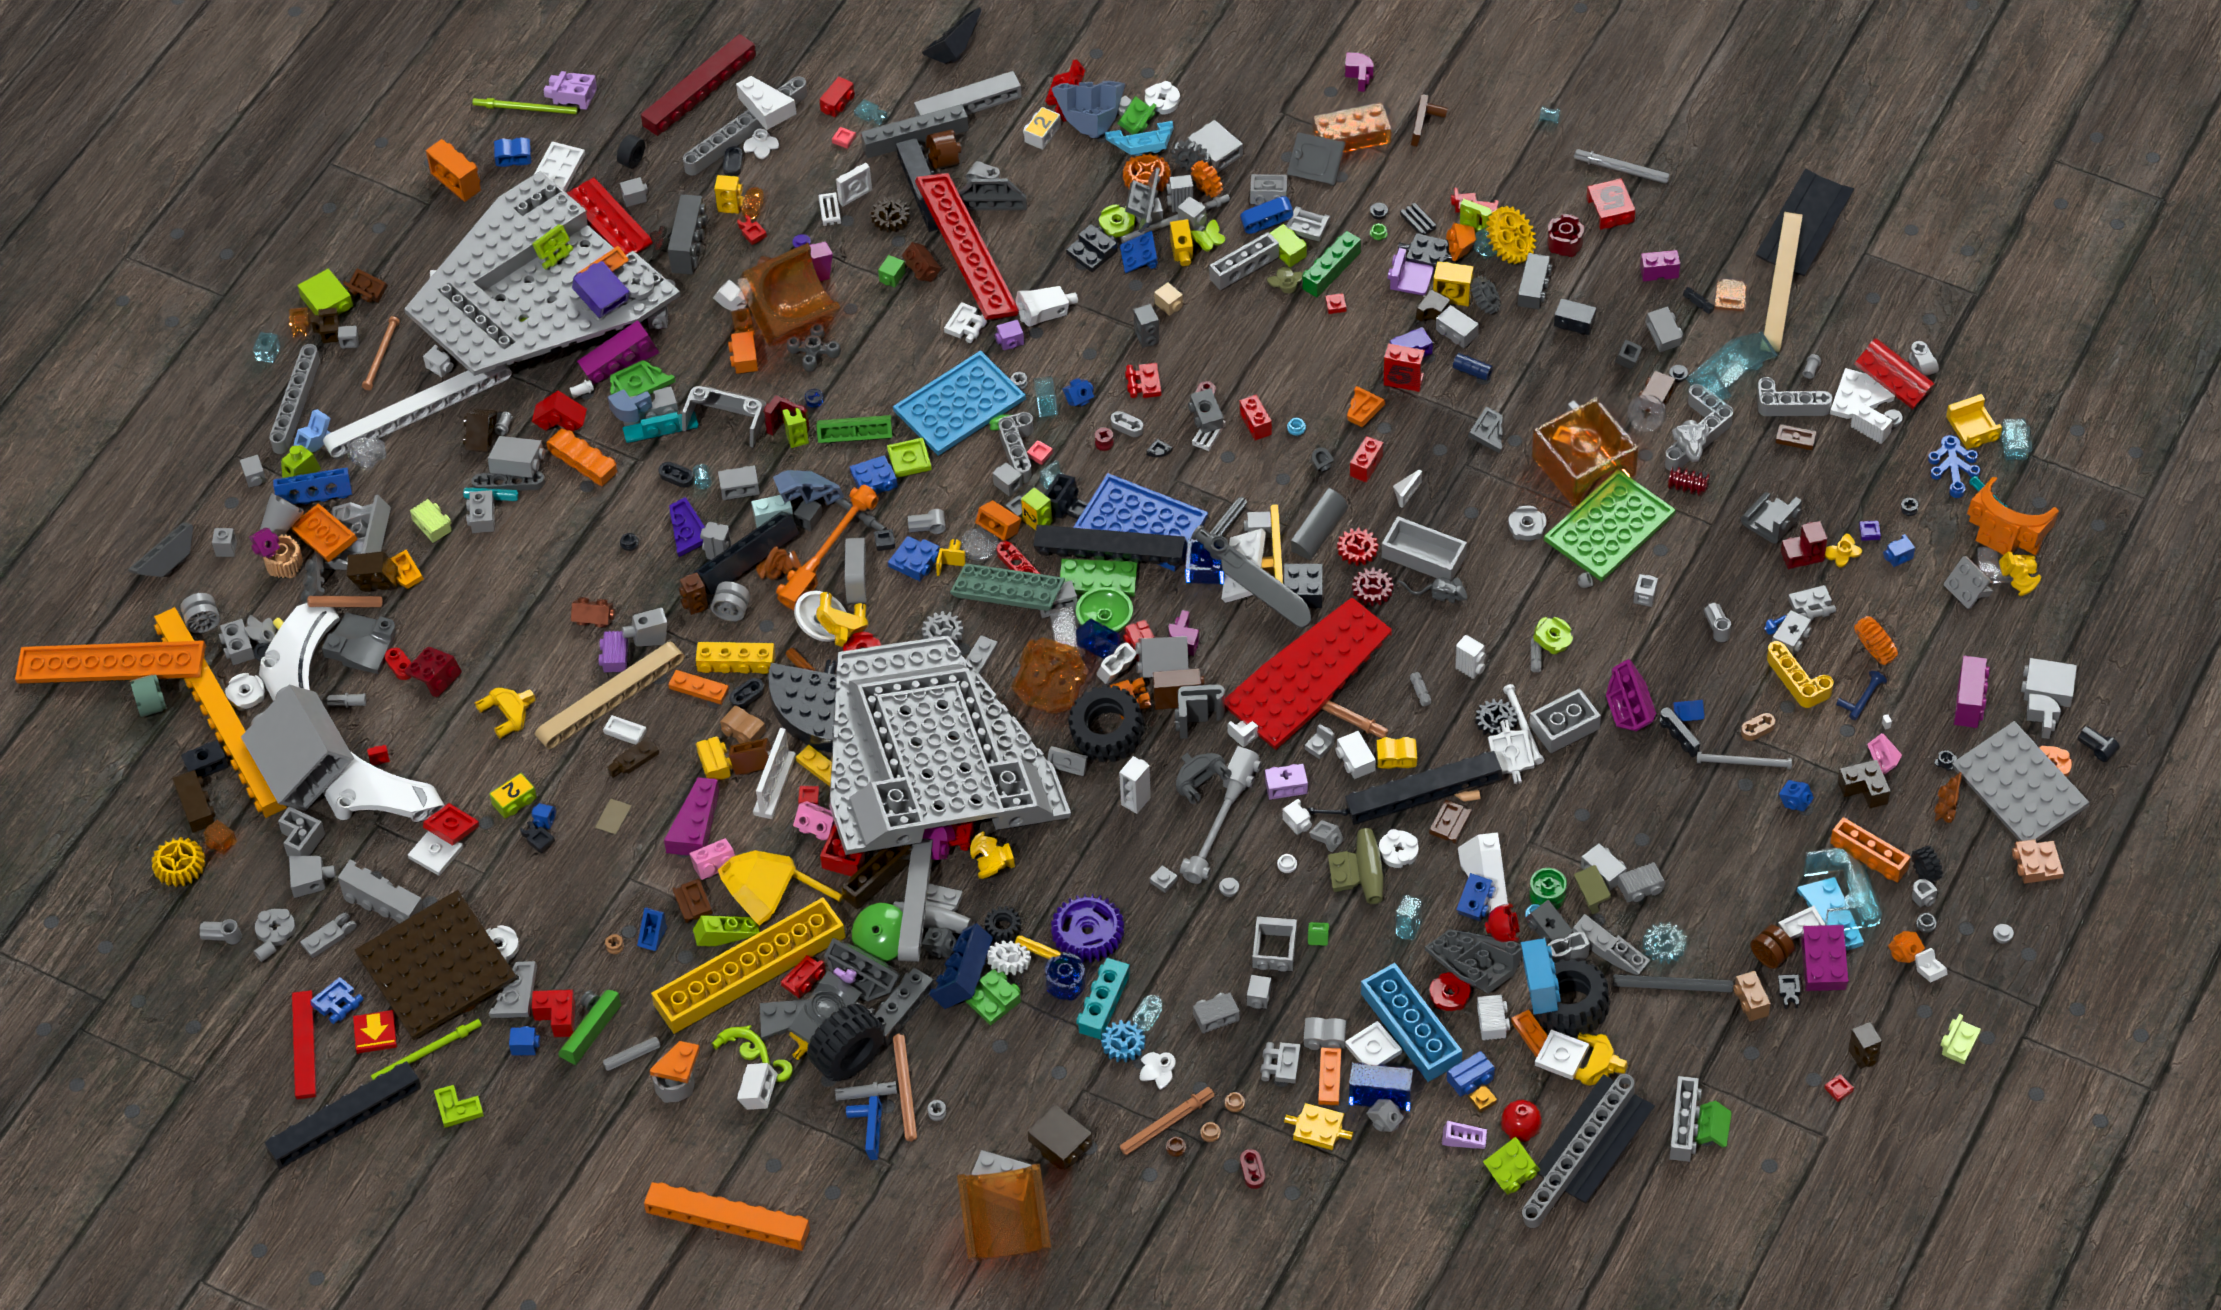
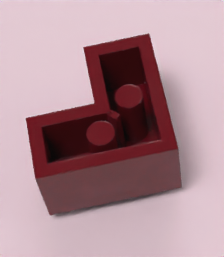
M1821 522L1806 523L1801 527L1800 537L1782 540L1781 554L1788 569L1824 561L1827 536Z

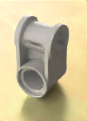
M976 161L966 174V179L968 182L971 179H999L1000 171L997 167Z
M1922 341L1914 342L1911 346L1912 352L1909 354V361L1913 367L1925 376L1937 373L1939 371L1938 362L1933 357L1926 343Z

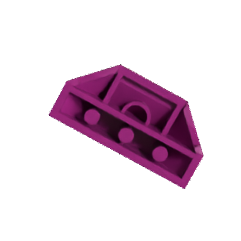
M1630 659L1613 667L1606 697L1615 724L1618 728L1638 731L1652 723L1656 715L1646 682Z

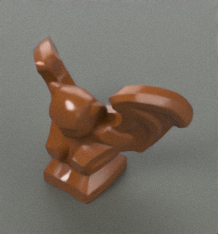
M774 547L767 558L765 557L762 562L757 563L756 571L761 579H764L766 576L771 580H775L781 575V572L786 575L791 570L796 571L802 566L795 551L787 555L785 549Z

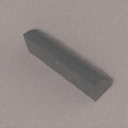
M1330 488L1327 489L1292 538L1291 552L1312 560L1348 509L1346 500L1338 492Z

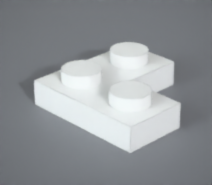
M1814 906L1778 923V926L1788 934L1791 940L1801 936L1803 926L1826 925Z

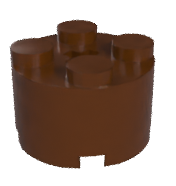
M953 129L927 135L926 148L930 147L928 157L934 169L960 164L958 153H961V146L959 142L956 143Z

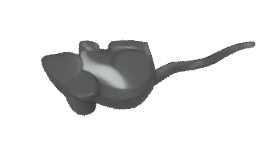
M1439 577L1419 592L1412 591L1404 582L1398 580L1399 583L1414 595H1421L1432 588V598L1444 601L1448 599L1450 603H1454L1455 599L1458 601L1467 600V593L1459 578H1454L1451 581L1448 578Z

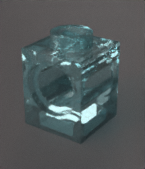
M260 332L253 347L256 360L274 362L280 349L278 335Z

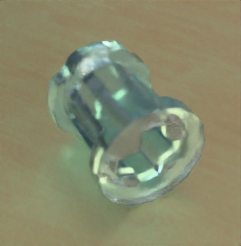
M1542 105L1539 121L1546 120L1557 124L1560 109H1550Z
M705 464L696 465L692 471L696 477V487L699 489L710 487L712 480L708 475L709 467Z

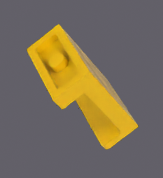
M1982 394L1948 405L1946 418L1966 449L1976 448L1990 441L1994 442L2001 437L2002 426L2000 424L1995 425L1984 407L1985 398Z

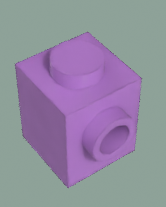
M1018 320L997 325L995 339L997 344H1001L1003 350L1024 345L1023 331Z

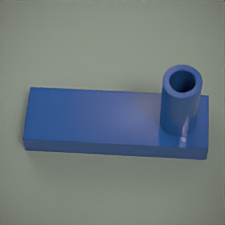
M870 1096L868 1105L847 1106L846 1115L847 1118L868 1117L865 1151L870 1160H878L882 1104L878 1096Z

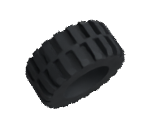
M1102 685V688L1093 687L1092 691L1082 693V698L1078 697L1074 701L1075 706H1072L1069 711L1068 723L1073 741L1083 755H1088L1089 759L1096 760L1098 758L1099 762H1106V759H1110V762H1113L1118 757L1123 759L1127 757L1126 753H1132L1136 749L1135 745H1139L1142 741L1141 736L1144 735L1145 722L1139 703H1137L1133 695H1130L1129 691L1126 689L1120 690L1119 686L1113 685L1112 688H1109L1108 685ZM1112 712L1124 717L1121 726L1112 733L1102 735L1089 730L1093 720L1101 714Z
M1570 959V961L1559 960L1558 963H1554L1559 994L1567 991H1578L1584 993L1587 997L1576 1004L1557 1002L1558 1011L1534 1014V1016L1543 1028L1546 1029L1548 1027L1549 1032L1554 1030L1564 1035H1571V1037H1576L1579 1033H1582V1035L1587 1034L1589 1030H1595L1598 1027V1023L1602 1024L1605 1016L1608 1015L1610 1000L1607 979H1605L1602 971L1598 970L1593 964L1588 965L1587 961L1581 960L1579 962L1576 959Z
M859 1004L847 1005V1007H842L839 1011L833 1012L815 1030V1034L810 1038L807 1054L809 1061L828 1080L837 1082L847 1080L850 1076H855L858 1074L857 1072L863 1070L874 1059L873 1057L878 1054L880 1046L884 1043V1026L865 1006Z

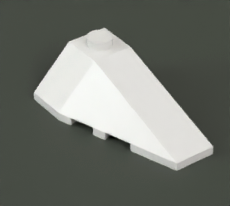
M1498 833L1480 834L1459 846L1460 866L1469 877V874L1472 873L1493 880L1494 887H1496L1494 897L1492 899L1489 898L1487 904L1489 906L1488 914L1495 907L1507 904Z

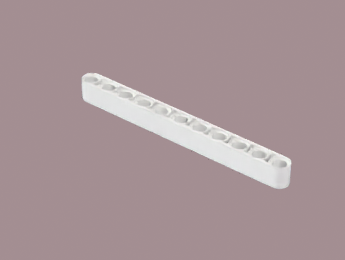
M506 363L496 366L494 370L476 376L468 370L326 435L323 443L332 457H339L507 380L512 372Z

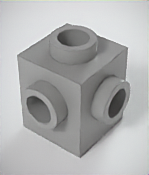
M1378 1099L1366 1113L1372 1120L1373 1126L1378 1131L1385 1132L1396 1130L1404 1118L1399 1112V1107L1391 1100Z

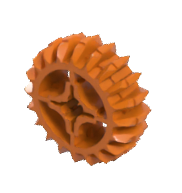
M1144 153L1142 156H1135V158L1130 157V160L1126 161L1123 169L1125 186L1129 189L1130 183L1133 180L1148 185L1149 176L1157 167L1160 168L1158 175L1160 176V181L1156 186V190L1163 192L1171 174L1168 162H1165L1163 157L1159 158L1158 154L1152 156V153L1149 155Z
M1866 616L1855 624V633L1877 662L1886 665L1897 657L1898 651L1895 644L1875 619Z

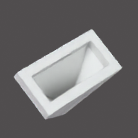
M1417 470L1393 486L1400 507L1403 508L1422 483L1421 470Z

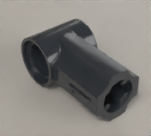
M2089 726L2081 731L2077 739L2093 750L2094 755L2102 762H2107L2120 748L2119 743L2114 738L2109 736L2105 738Z

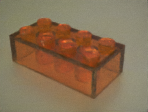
M1382 103L1313 116V132L1315 136L1346 142L1343 152L1391 143V126Z

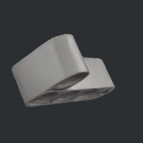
M1763 377L1758 382V412L1763 416H1825L1830 413L1832 395L1826 391L1776 392L1773 379Z
M1022 412L1001 418L998 425L999 436L1010 466L1022 474V483H1027L1032 478L1031 463L1021 438L1031 435L1034 429L1032 415Z
M847 538L845 542L847 604L866 603L865 538Z

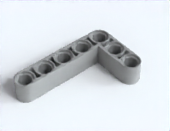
M1694 384L1689 388L1688 405L1705 417L1698 424H1705L1709 427V437L1706 438V445L1702 447L1703 450L1731 427L1733 409L1700 384ZM1678 441L1666 450L1665 467L1669 471H1671L1672 467L1676 471L1678 467L1682 468L1690 461L1685 449L1679 446Z

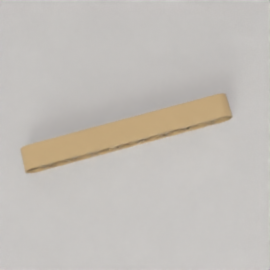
M1784 212L1762 343L1763 350L1780 352L1802 214Z
M673 642L665 643L542 724L536 730L535 736L547 749L556 747L682 663L685 655Z

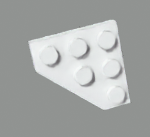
M1845 368L1830 414L1849 419L1852 418L1853 411L1860 403H1864L1874 409L1879 404L1894 401L1895 395L1866 373Z

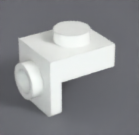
M1932 948L1915 955L1917 972L1930 983L1947 975V968L1935 959V952Z

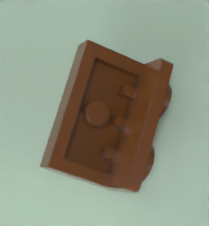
M358 268L350 282L344 281L343 283L348 288L347 291L355 296L358 293L362 295L361 299L369 303L371 301L379 303L388 287L386 282Z

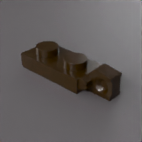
M647 737L616 757L613 763L607 767L608 773L612 778L620 773L629 774L657 756L659 749Z

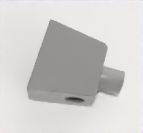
M663 608L632 616V626L621 628L623 638L633 637L636 646L664 645L667 620Z
M289 856L290 882L294 898L322 891L325 889V878L336 877L335 866L324 867L320 856Z

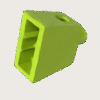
M302 445L292 446L290 453L281 461L282 478L316 473L321 470L314 455Z

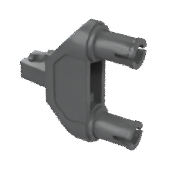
M1186 753L1181 757L1185 764L1181 767L1178 774L1176 789L1191 804H1195L1196 801L1193 798L1195 797L1199 801L1201 797L1195 790L1196 787L1215 773L1222 780H1227L1224 774L1230 778L1232 772L1225 765V760L1221 755L1207 753L1191 758Z

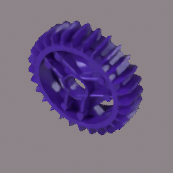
M1084 894L1083 898H1079L1076 895V900L1073 901L1069 898V904L1063 902L1062 908L1058 907L1057 913L1053 915V920L1051 921L1053 942H1055L1056 948H1060L1061 953L1066 952L1068 956L1073 955L1074 961L1077 958H1081L1082 963L1084 959H1089L1091 963L1092 958H1096L1099 962L1100 956L1106 959L1107 952L1113 955V948L1118 949V943H1122V937L1124 936L1123 916L1120 914L1119 908H1115L1114 903L1109 904L1108 898L1102 901L1101 895L1098 899L1094 898V894H1092L1091 898H1087L1086 894ZM1096 912H1098V913H1100V914L1106 916L1109 920L1106 921V920L1103 919L1101 916H1099ZM1071 917L1069 931H1062L1065 922ZM1090 927L1093 929V932L1091 934H1084L1082 930ZM1102 941V942L1097 943V944H1094V945H1089V944H1092V943H1096V942Z

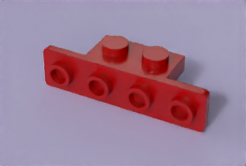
M1077 59L1073 60L1069 72L1054 76L1045 100L1049 106L1057 104L1055 112L1060 114L1063 122L1067 120L1052 92V87L1062 83L1079 86L1085 69Z

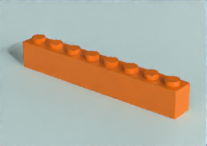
M662 1182L651 1183L644 1201L645 1210L648 1214L803 1251L810 1231L809 1220L802 1216H791L782 1211L774 1212L762 1206L754 1207L741 1201H729L724 1197L716 1198L708 1196L703 1192H692L683 1187H671Z

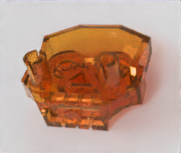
M1043 637L1036 641L1034 639L1028 641L1019 660L1021 667L1010 687L1028 707L1051 714L1071 709L1072 706H1075L1074 701L1078 698L1080 686L1085 683L1089 671L1081 658L1079 649ZM1052 659L1057 660L1058 662L1054 664ZM1035 672H1039L1038 677H1034ZM1065 679L1066 683L1064 685H1060L1061 680Z

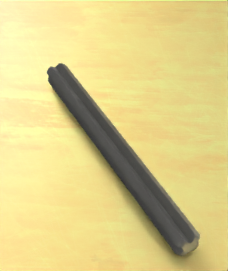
M1613 975V986L1716 992L1733 991L1732 980Z

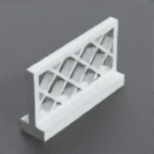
M779 729L756 789L757 802L753 810L754 816L773 819L795 761L796 753L789 751L786 729Z

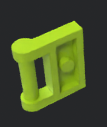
M1463 199L1460 205V224L1474 227L1475 233L1480 234L1482 239H1488L1486 236L1489 235V232L1485 229L1489 227L1486 222L1489 221L1488 216L1492 213L1491 209ZM1480 215L1482 217V226L1479 225Z

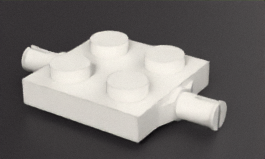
M1503 720L1500 722L1503 732L1488 737L1490 751H1495L1502 774H1512L1514 784H1517V779L1520 784L1522 783L1520 772L1534 768L1527 730L1510 731L1509 721L1505 720L1504 724Z

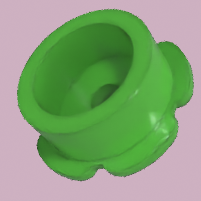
M1375 224L1372 226V230H1370V236L1375 240L1385 239L1388 234L1383 224Z

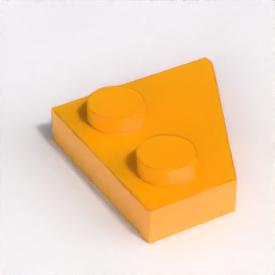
M407 550L390 558L398 566L397 583L409 589L424 580Z

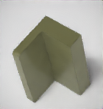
M1593 865L1574 874L1576 883L1592 915L1599 912L1597 904L1611 898V894L1597 866Z

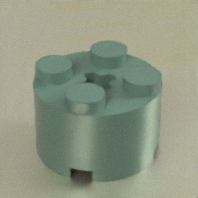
M156 674L130 681L140 717L167 709Z

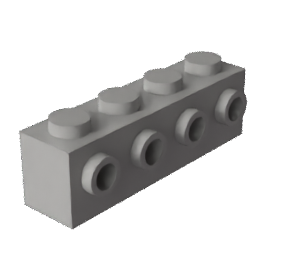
M1678 1076L1670 1160L1690 1162L1691 1154H1695L1696 1142L1692 1141L1693 1136L1697 1137L1698 1124H1694L1695 1118L1699 1119L1700 1106H1696V1101L1701 1100L1702 1089L1698 1088L1699 1078Z

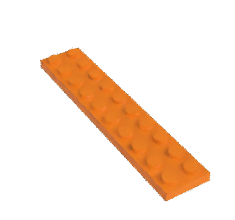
M204 641L21 647L15 681L19 684L134 680L151 674H156L157 679L197 678L201 676L206 644Z

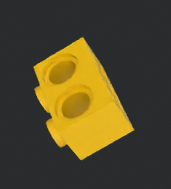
M717 175L714 190L718 212L739 214L740 207L744 205V196H741L743 187L739 183V177Z

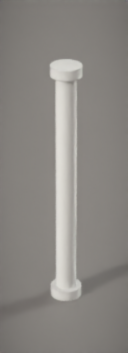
M1509 684L1503 688V691L1507 694L1512 707H1515V713H1517V720L1521 730H1527L1534 765L1542 764L1544 758L1539 753L1515 695V687Z

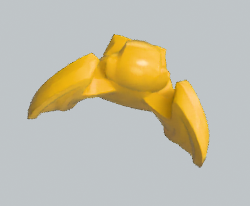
M2007 552L1999 560L2002 575L2007 576L2010 574L2013 577L2011 585L2020 591L2019 596L2027 595L2037 587L2041 576L2030 577L2028 575L2037 572L2035 556L2013 555L2012 552Z
M980 832L972 840L970 847L972 859L979 853L984 855L977 859L980 870L978 877L980 879L990 877L1006 866L1010 868L1015 867L1009 843L1004 844L1003 847L996 846L997 839L984 836L985 832Z

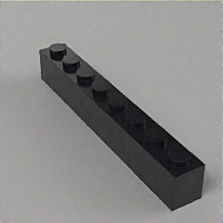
M1037 525L1033 546L1036 552L1041 555H1049L1051 553L1061 557L1075 555L1077 558H1086L1088 556L1098 560L1112 558L1114 561H1123L1125 559L1135 563L1149 561L1151 564H1160L1162 562L1178 566L1185 563L1187 541L1185 536Z
M1495 751L1484 752L1478 756L1464 758L1461 761L1452 764L1448 763L1439 768L1428 769L1416 775H1408L1403 779L1392 780L1380 786H1372L1367 790L1352 792L1345 796L1346 807L1353 825L1503 780L1502 769Z
M407 1061L398 1064L385 1074L378 1075L371 1082L359 1086L357 1090L350 1094L343 1095L336 1102L324 1106L322 1110L315 1114L308 1115L301 1122L289 1126L280 1134L271 1136L264 1142L267 1152L280 1170L420 1090L419 1078Z

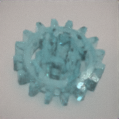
M1659 922L1658 927L1652 924L1651 930H1646V935L1643 936V949H1646L1647 956L1652 954L1653 961L1659 958V963H1662L1663 960L1670 963L1672 958L1677 961L1678 955L1683 956L1684 950H1686L1687 937L1683 936V930L1677 931L1678 925L1671 927L1670 922H1668L1666 926H1663V923Z

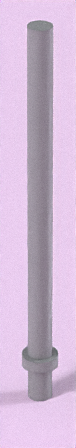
M1228 194L1219 198L1216 196L1213 200L1203 205L1206 207V210L1216 206L1218 208L1221 204L1230 201V197ZM1178 214L1151 224L1142 233L1136 230L1121 237V241L1125 243L1149 231L1153 232L1170 225V222L1178 221Z

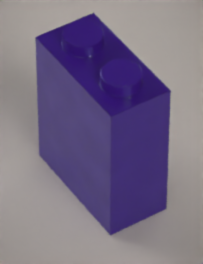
M603 261L590 265L586 271L577 273L573 278L572 289L599 319L628 301L630 291Z

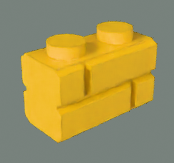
M716 736L696 743L697 753L706 778L717 779V781L729 778L731 776L730 769L733 767L730 758H726L724 755L727 753L724 742L720 743L719 738Z

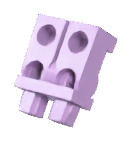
M561 71L559 76L551 75L549 86L544 88V97L552 98L553 104H577L580 106V109L587 110L597 90L595 75L566 74L565 71Z

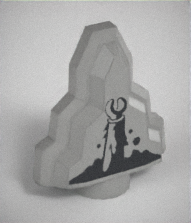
M1688 420L1681 426L1672 429V435L1674 440L1678 441L1679 446L1685 449L1687 457L1692 462H1698L1702 455V447L1706 445V438L1709 437V427L1705 424H1697L1694 420Z

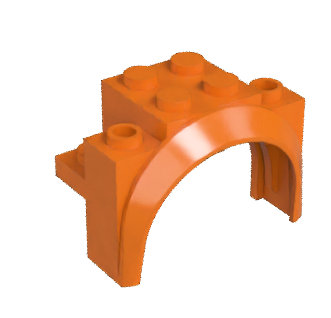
M1992 477L1971 499L1967 512L1970 515L1969 522L1980 527L1975 541L2003 555L2007 552H2012L2013 554L2020 547L2036 556L2040 550L2043 538L2054 527L2059 510L2054 507L2042 515H2027L2013 511L2003 506L1993 497L1994 493L1991 491L1998 478Z

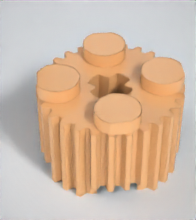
M281 534L278 537L280 548L276 550L277 553L272 557H263L264 563L271 576L293 578L297 575L298 569H301L303 557L299 544L294 539L292 540L290 535L283 536Z

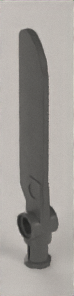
M1199 525L1194 530L1191 538L1202 543L1213 559L1221 560L1222 570L1226 575L1297 627L1305 628L1310 624V611L1299 595L1230 546L1225 537L1210 534L1204 529L1203 525Z

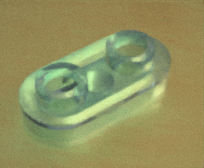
M1155 995L1145 997L1132 1017V1025L1138 1024V1029H1142L1143 1032L1149 1030L1162 1011L1161 999Z

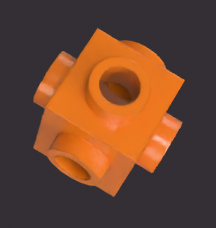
M1903 931L1896 935L1888 945L1892 957L1897 962L1911 963L1915 960V955L1925 949L1917 933Z

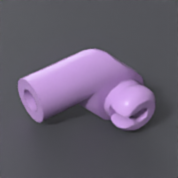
M836 968L833 972L834 975L848 984L854 983L857 973L852 969H848L845 972L840 968Z

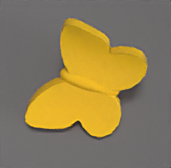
M1845 534L1837 546L1826 547L1825 558L1835 560L1838 567H1844L1847 565L1850 557H1859L1862 554V549L1855 545L1854 539L1849 534Z

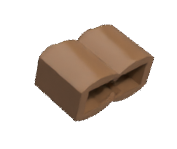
M734 706L720 721L722 732L728 737L736 738L740 744L759 740L766 732L764 722L753 715H749L738 706Z

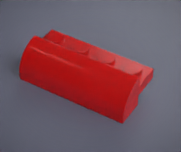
M1877 338L1868 345L1867 349L1854 363L1911 409H1914L1935 386L1934 382Z

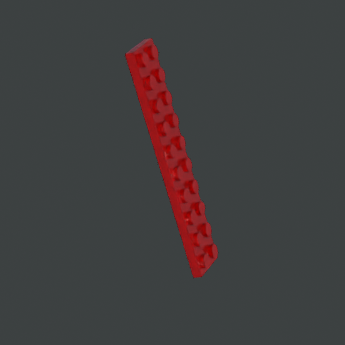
M949 174L917 177L915 183L985 320L1017 316L1019 309Z

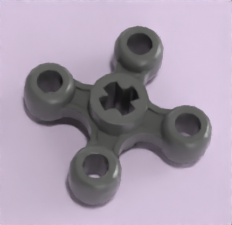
M819 323L811 326V336H808L805 341H801L797 337H790L787 340V349L790 353L796 354L799 351L806 353V356L802 359V365L804 370L808 372L816 369V359L820 358L822 354H827L830 358H837L841 353L838 342L831 341L828 344L821 342V339L825 336V329Z

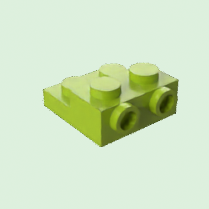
M1516 1137L1483 1161L1507 1195L1516 1192L1524 1182L1532 1180L1537 1175V1172L1540 1171Z

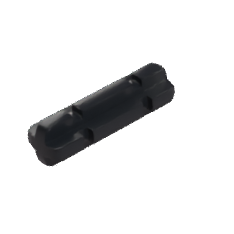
M1687 287L1684 290L1683 296L1688 300L1691 299L1690 301L1703 309V311L1708 314L1714 311L1715 305L1699 293H1694L1692 288Z

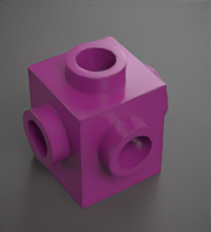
M263 528L249 536L253 544L251 545L253 552L256 555L259 554L260 557H272L277 553L276 550L280 548L278 544L280 540L275 533L271 532L270 528Z

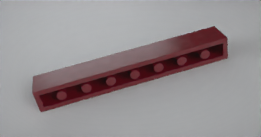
M741 34L737 35L641 114L642 126L656 136L665 132L668 127L678 121L685 113L692 110L700 101H703L707 95L715 91L724 81H727L746 63L753 60L756 56L755 44Z

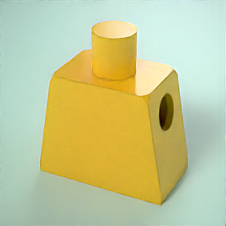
M1188 219L1170 222L1172 252L1174 260L1180 261L1181 266L1190 265L1193 258V244Z

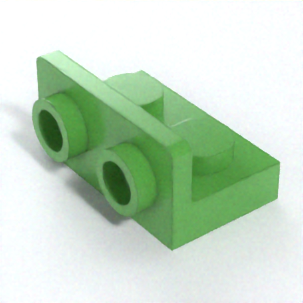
M1135 96L1117 124L1132 135L1137 134L1139 131L1142 133L1148 125L1145 123L1147 119L1150 120L1155 114L1153 110L1156 104L1153 103L1149 107Z

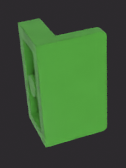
M1717 1101L1700 1105L1697 1123L1698 1131L1695 1141L1699 1144L1714 1141L1722 1148L1726 1147L1731 1111Z

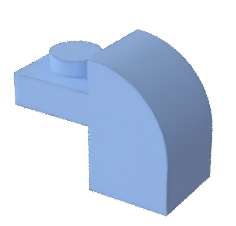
M318 409L313 410L308 427L298 429L293 445H302L311 453L320 449L324 445V437L331 433L327 430L331 418Z

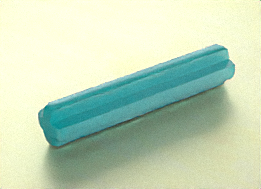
M464 488L463 491L465 499H470V492L492 490L494 500L517 501L519 497L517 490Z

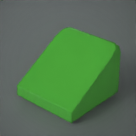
M1309 923V945H1328L1329 923Z

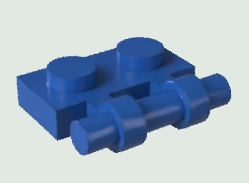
M339 977L310 1000L311 1006L324 1016L332 1012L333 1015L329 1017V1020L332 1024H335L338 1020L342 1021L348 1012L357 1009L364 999L360 994L352 997L354 988ZM343 1001L347 1003L342 1008L338 1007Z

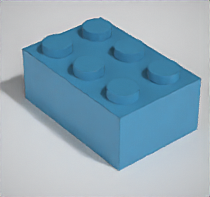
M1545 938L1521 942L1524 969L1533 1013L1540 1014L1558 1011L1557 1002H1561L1558 979L1555 975V965L1552 960L1551 946L1546 945Z

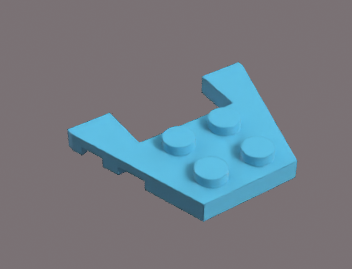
M1173 121L1157 123L1158 130L1127 136H1123L1121 130L1105 132V138L1130 155L1139 156L1150 151L1156 153L1166 149L1174 129Z

